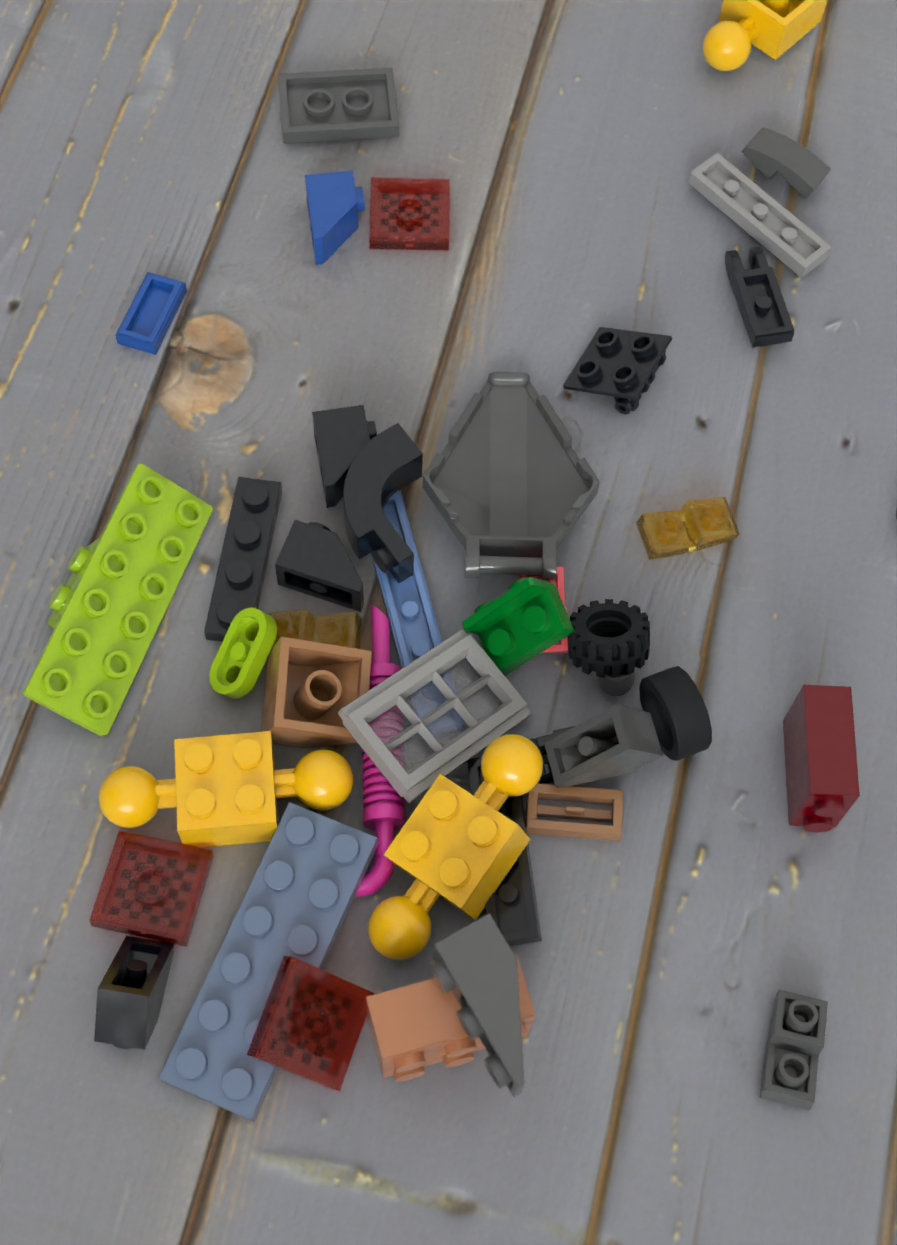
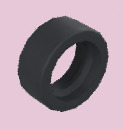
M676 666L642 678L639 685L642 710L651 713L662 752L670 760L678 761L708 749L712 742V727L704 700L689 674L681 667Z

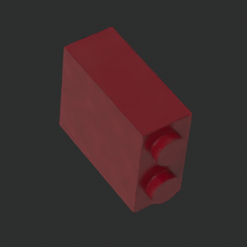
M803 685L783 720L789 826H804V830L808 832H826L833 829V827L836 828L860 796L852 690L848 686Z

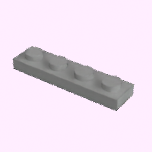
M719 153L714 154L690 172L688 183L801 278L829 257L832 250L831 245Z

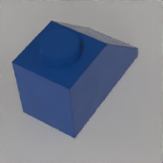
M353 170L305 175L306 200L315 264H324L358 229V212L365 211L363 187H355Z

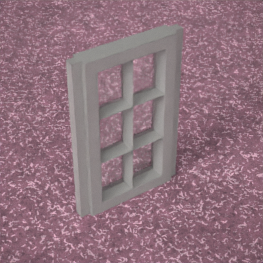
M462 629L340 709L338 715L343 720V725L400 797H404L410 803L430 789L439 774L444 777L448 776L484 750L493 740L505 735L532 713L527 708L528 704L472 635H468Z

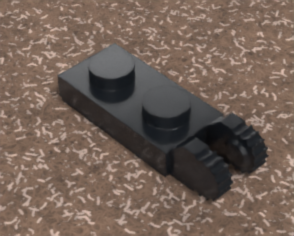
M760 246L750 248L748 257L750 270L744 269L737 250L726 251L725 267L752 347L791 342L794 336V327L772 266L769 267Z

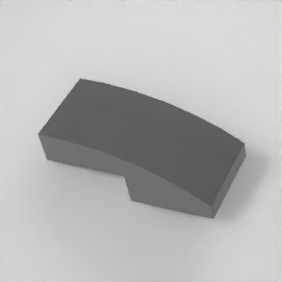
M762 128L741 151L768 179L778 171L804 198L816 189L831 170L821 159L796 141L766 128Z
M778 990L769 1027L759 1098L810 1110L815 1102L818 1057L824 1047L828 1001Z

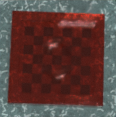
M371 177L369 249L449 251L450 179Z
M119 831L89 919L91 926L187 947L213 861V851Z
M284 956L247 1056L328 1089L340 1092L367 1016L366 997L374 995V993L293 956Z

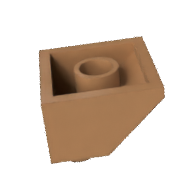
M281 636L270 651L267 659L261 732L271 731L273 744L305 749L358 743L343 725V720L338 715V712L369 691L372 651Z

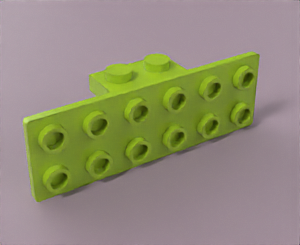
M138 464L134 468L100 538L87 547L81 545L75 551L67 569L72 571L66 585L61 583L49 601L48 607L53 609L46 624L52 626L54 630L23 690V695L98 736L107 735L209 520L213 507L146 465Z

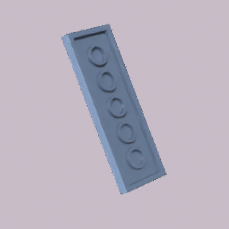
M288 803L159 1076L161 1081L252 1122L255 1121L284 1057L281 1054L284 1044L289 1045L293 1034L289 1033L292 1022L284 1019L287 1008L279 1005L282 994L292 997L294 989L297 988L304 991L308 981L316 985L379 845L377 837L293 803ZM290 973L299 977L296 987L286 984ZM304 992L301 1001L291 998L288 1009L296 1012L293 1023L298 1024L302 1017V1014L297 1012L299 1003L307 1004L311 994ZM276 1015L283 1018L280 1029L288 1032L285 1043L276 1040L271 1050L263 1047L267 1036L273 1039L277 1038L280 1029L271 1026Z

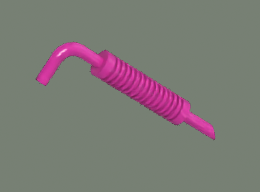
M371 605L372 663L369 690L401 670L400 666L390 663L389 619L374 605ZM395 705L368 724L385 744L403 731V713ZM403 742L390 752L404 768ZM363 749V826L367 829L375 830V837L378 838L379 845L376 849L374 865L365 874L355 897L374 894L387 884L393 874L395 864L383 854L394 840V830L402 828L406 823L404 797H400Z

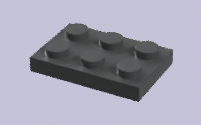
M393 68L278 74L283 144L399 137V119Z

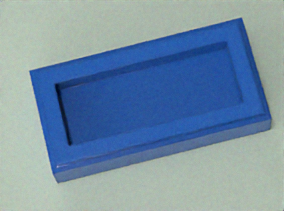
M147 272L115 335L117 344L156 355L187 293L186 283Z

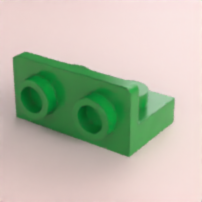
M533 577L518 579L509 586V591L495 600L482 603L476 607L473 615L462 622L465 632L479 635L486 654L504 676L574 632L555 584Z

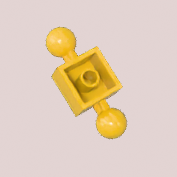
M723 0L719 23L712 26L704 37V57L714 69L732 71L746 62L751 51V44H753L776 60L821 22L827 0Z
M271 731L174 739L175 779L156 780L150 772L137 766L121 767L111 772L104 779L99 790L98 799L104 816L113 824L124 828L142 826L155 816L158 809L176 807L177 831L183 848H203L270 842L279 825L277 798L298 797L304 805L318 811L332 810L347 800L353 788L354 777L347 760L337 752L326 749L315 750L306 754L300 759L295 768L276 770Z
M507 734L493 740L486 747L482 755L481 771L484 781L474 795L439 774L383 854L400 869L415 878V881L404 896H393L383 900L371 913L368 922L369 938L374 948L381 955L393 960H406L415 957L426 947L432 930L428 912L439 896L474 920L482 912L491 895L497 890L531 840L518 824L498 812L508 796L515 797L528 793L537 785L542 776V755L538 747L530 739L517 734Z

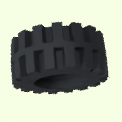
M605 599V603L602 604L596 600L590 602V607L583 604L578 607V613L572 612L570 615L574 632L567 637L568 655L576 668L582 666V672L588 675L594 671L596 672V677L604 678L605 674H611L612 678L620 677V672H625L629 675L635 672V667L641 669L645 665V660H648L650 651V621H648V616L645 612L641 613L640 607L636 605L628 607V602L622 600L619 604L613 603V599Z

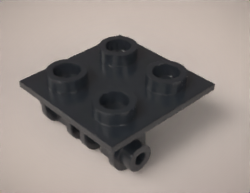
M599 327L563 387L569 390L613 396L616 402V410L622 414H629L630 411H635L638 408L639 400L642 396L641 393L648 391L650 383L655 379L657 369L666 361L665 353L672 337Z

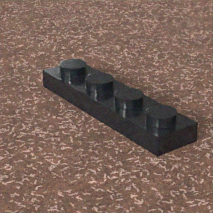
M238 477L204 630L206 640L223 642L232 620L240 611L246 608L258 609L282 494L281 482Z
M482 757L467 761L472 795L476 793L484 781L481 771ZM522 795L508 796L498 812L518 824L527 834ZM529 843L497 890L485 904L486 915L490 913L509 946L542 941Z

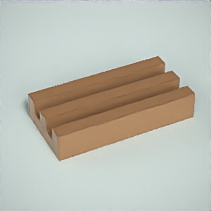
M537 783L527 793V834L620 841L622 837L623 790L577 786L560 788L551 784ZM538 799L609 804L612 805V810L537 805ZM537 817L610 822L612 825L538 820Z

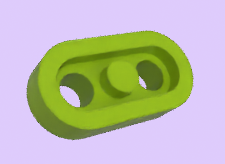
M246 608L234 617L209 672L211 687L217 693L232 699H239L246 696L253 689L276 640L277 625L272 616L257 608Z

